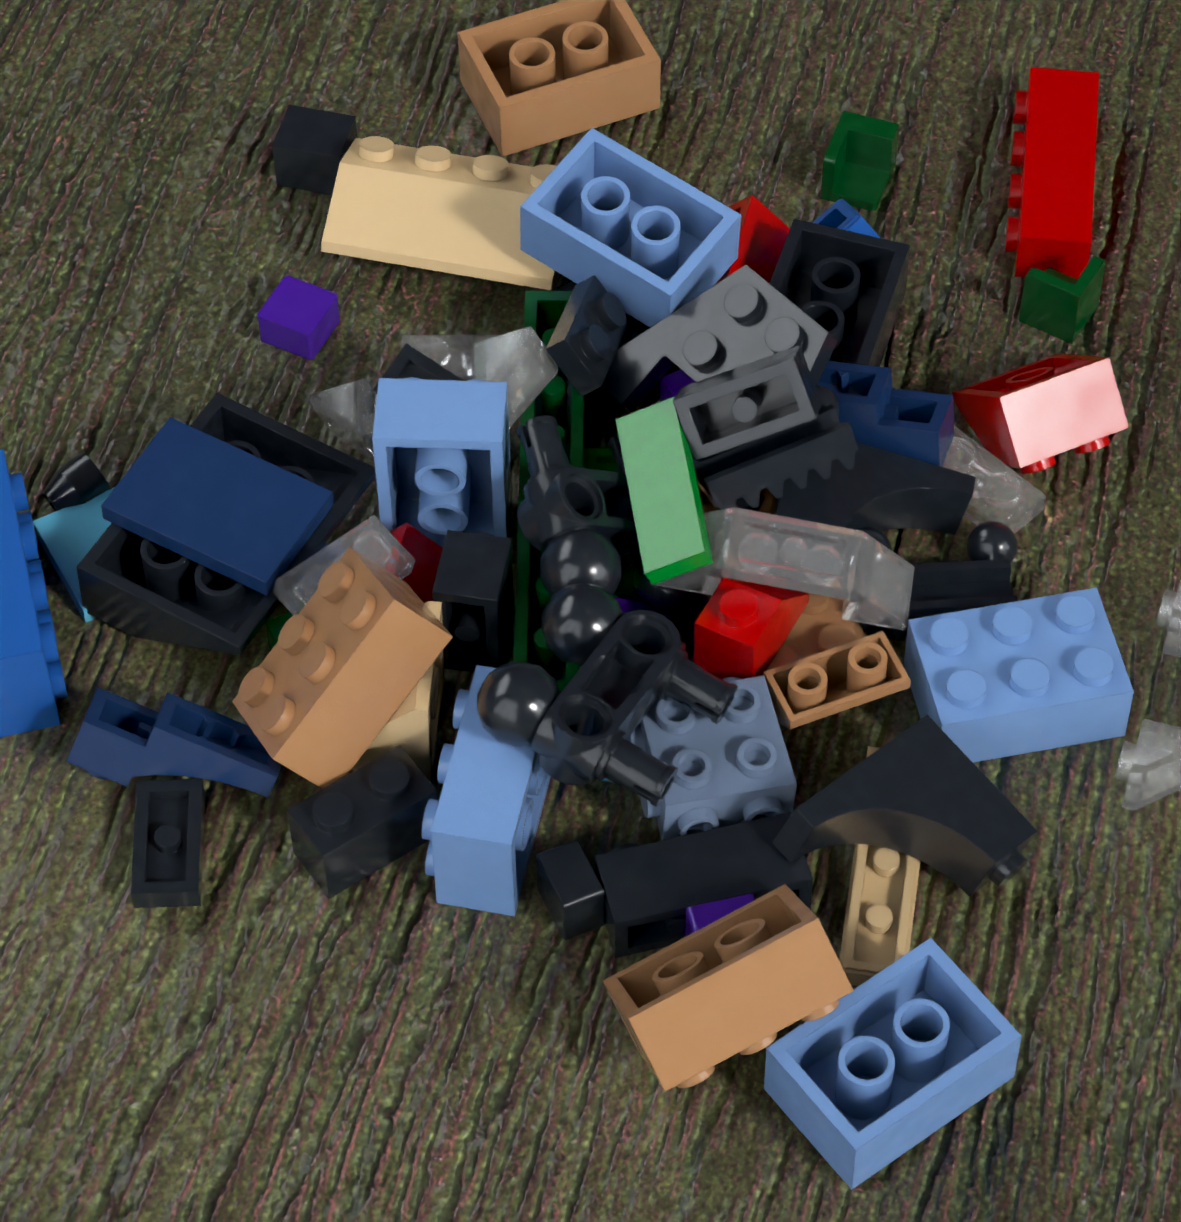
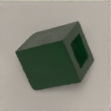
M843 111L823 159L821 199L836 202L838 199L843 198L852 207L876 211L896 163L899 124Z
M1093 256L1078 279L1047 267L1045 272L1037 268H1031L1024 279L1019 321L1073 344L1099 306L1106 260Z

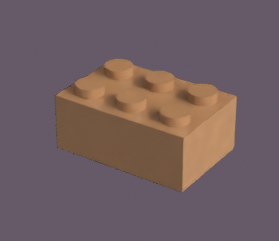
M563 0L458 32L460 81L502 157L660 108L661 59L626 0Z
M349 547L341 559L330 565L322 574L318 583V589L300 613L292 616L284 624L280 631L278 642L262 663L246 674L239 687V693L232 702L273 760L324 789L348 775L453 636L406 582L352 547Z
M786 884L603 980L637 1050L665 1092L675 1086L678 1088H688L699 1084L714 1072V1065L737 1053L749 1055L766 1048L777 1038L776 1032L799 1020L809 1022L828 1015L839 1005L838 999L854 991L818 917Z

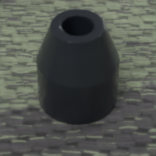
M81 452L56 470L42 494L56 512L66 507L85 504L111 488L97 466L85 453Z

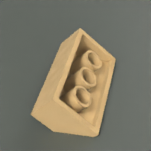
M370 136L363 139L355 138L339 163L321 241V252L552 291L560 273L520 250V206L556 166L543 164L530 167L508 163L506 159L495 155H482L475 158L451 154L448 149L440 146L415 148L397 145L390 139L380 136Z

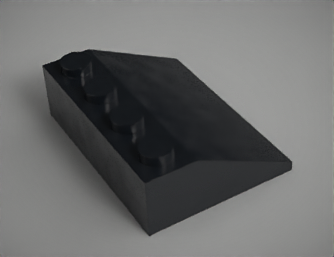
M216 393L190 425L191 427L333 491L334 505L270 593L266 596L111 523L76 568L82 605L87 609L88 614L136 638L241 655L375 479L376 473L375 467Z

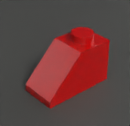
M753 571L723 577L694 623V663L721 679L728 677L745 679L763 676L808 604L809 594Z

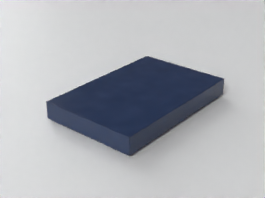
M170 417L101 505L103 519L267 596L330 511L334 502L333 491Z

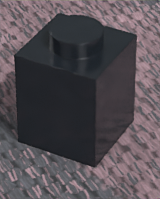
M289 104L272 144L277 185L332 195L339 163L355 138H358L356 116Z

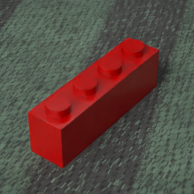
M1030 67L1027 90H1016L1013 124L1024 125V131L1013 132L1010 166L1021 167V174L1011 173L1008 208L1019 209L1018 217L1008 216L1005 252L1016 253L1014 277L1025 278L1031 268H1037L1045 272L1047 267L1078 279L1088 265L1092 243L1099 72Z

